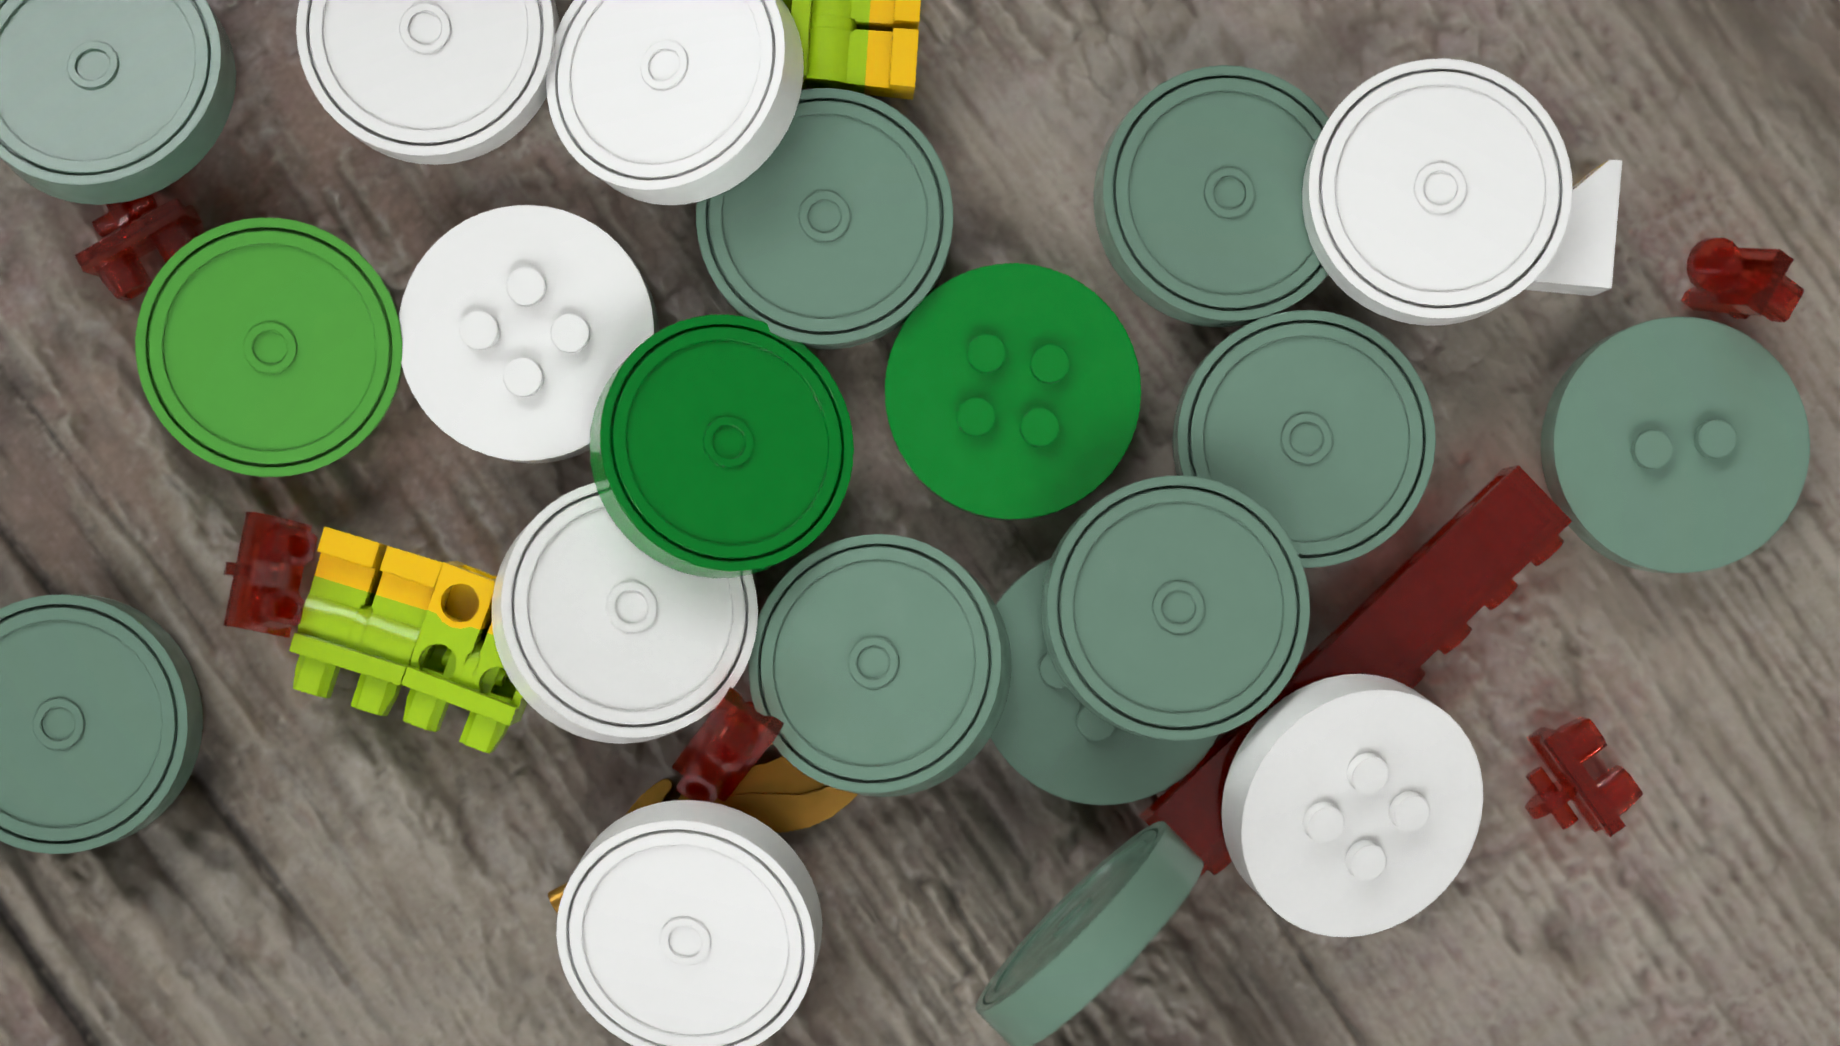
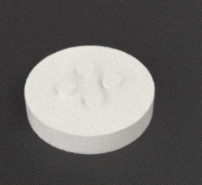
M299 0L296 35L300 61L306 79L322 106L340 125L361 142L389 157L417 164L441 165L471 160L487 154L513 138L535 116L547 97L546 76L552 61L555 35L560 25L555 0Z
M574 0L563 16L555 35L552 61L546 76L549 112L559 138L569 153L579 164L615 190L636 200L651 204L684 205L700 202L728 191L744 181L771 156L780 144L792 122L801 95L804 72L803 49L796 23L783 0Z
M1446 58L1424 59L1397 65L1376 74L1353 90L1338 105L1321 130L1307 160L1303 178L1302 210L1306 231L1318 260L1336 285L1349 297L1365 308L1392 320L1425 326L1449 325L1475 319L1497 309L1527 288L1544 271L1559 248L1568 226L1573 196L1572 172L1565 144L1556 125L1542 105L1525 88L1511 78L1480 64Z
M513 205L496 208L473 216L449 230L436 241L416 266L407 284L399 311L402 336L401 365L408 385L421 408L440 429L459 443L483 454L519 463H549L565 460L589 451L593 415L606 383L615 370L640 344L659 331L657 310L652 293L637 265L624 249L606 232L584 218L564 210L537 205Z
M592 483L564 494L549 504L516 537L498 571L492 597L491 617L495 644L502 665L515 688L532 708L545 719L574 735L599 742L627 744L657 739L678 731L701 719L726 698L737 684L750 659L756 638L758 604L752 574L734 578L699 577L669 568L642 552L616 526L606 511L596 484Z
M1344 674L1328 677L1310 683L1284 697L1270 708L1246 735L1231 763L1222 796L1221 815L1225 844L1233 864L1244 881L1278 915L1288 922L1312 933L1331 937H1355L1378 933L1405 922L1435 901L1457 876L1466 862L1479 830L1483 808V781L1477 755L1462 728L1450 715L1405 684L1377 675Z
M673 800L648 805L626 814L613 822L591 843L563 892L557 916L556 938L563 971L576 997L598 1023L623 1041L633 1046H756L776 1033L799 1007L807 991L820 951L822 914L816 888L805 865L788 843L770 827L740 810L722 804L698 800Z

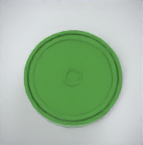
M262 217L243 219L223 224L195 237L181 247L157 273L143 300L137 321L135 355L138 374L148 402L158 419L172 436L195 455L213 465L244 475L258 477L298 475L329 465L347 455L367 439L381 423L391 407L402 376V336L399 313L392 295L382 278L372 265L346 242L325 230L296 220Z

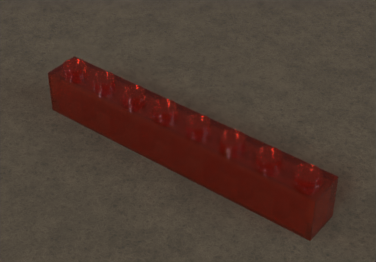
M1519 465L1503 468L1298 664L1289 682L1268 707L1241 726L1227 731L1209 749L1196 767L1163 792L1139 815L1140 818L1148 826L1158 821H1165L1204 862L1199 878L1207 870L1212 875L1221 872L1232 862L1222 829L1221 810L1225 781L1238 748L1257 721L1284 697L1310 683L1328 677L1344 674L1377 675L1390 678L1413 689L1426 674L1420 666L1438 649L1443 654H1447L1457 647L1472 631V628L1466 622L1484 605L1489 610H1493L1503 603L1518 587V584L1512 578L1530 561L1534 566H1539L1550 558L1564 543V540L1558 534L1572 520Z

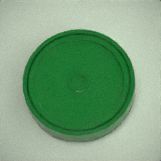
M1003 263L983 266L962 273L937 287L924 298L904 322L895 339L886 369L885 406L888 424L896 447L908 468L930 492L944 502L964 512L988 519L1012 521L1039 518L1065 509L1089 495L1107 479L1123 458L1135 432L1140 412L1141 378L1138 361L1130 338L1116 314L1095 292L1081 282L1053 269L1032 264Z
M729 314L697 316L679 321L663 328L640 344L615 370L606 383L594 411L589 444L590 463L599 496L606 511L621 532L638 549L661 564L686 574L708 578H734L763 571L794 556L812 543L830 524L841 506L850 482L854 455L853 431L844 398L833 377L822 362L804 344L771 333L767 323L744 316Z

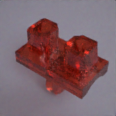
M152 194L132 201L106 204L109 212L93 220L92 225L100 237H107L74 256L85 273L100 277L117 299L123 301L132 300L146 292L152 283L139 258L157 248L166 263L181 247L198 236L194 227L202 223L192 205L185 207L179 199L174 198L156 208L158 204Z
M1711 237L1699 241L1690 251L1687 259V274L1690 282L1695 287L1687 290L1680 301L1694 311L1727 313L1736 319H1747L1750 315H1763L1773 322H1786L1801 299L1804 289L1785 275L1794 259L1782 250L1738 248L1729 239Z
M246 512L236 563L226 562L224 575L233 577L223 626L290 638L292 626L301 623L305 601L301 598L299 589L304 566L313 560L317 537L311 533L312 525L259 512Z
M730 687L671 766L683 775L676 786L677 791L689 800L713 803L718 798L725 802L778 736L784 723L776 717L763 715L755 711L753 702H745L741 694Z
M1579 717L1560 726L1556 730L1541 727L1526 737L1557 780L1553 783L1542 766L1535 768L1526 775L1527 780L1537 792L1525 805L1526 810L1533 819H1539L1551 813L1561 828L1567 829L1578 821V817L1567 803L1571 800L1594 832L1603 830L1608 837H1611L1626 826L1619 816L1625 813L1643 795V792L1622 766L1615 765L1596 780L1592 779L1582 763L1608 745L1600 731L1589 718Z

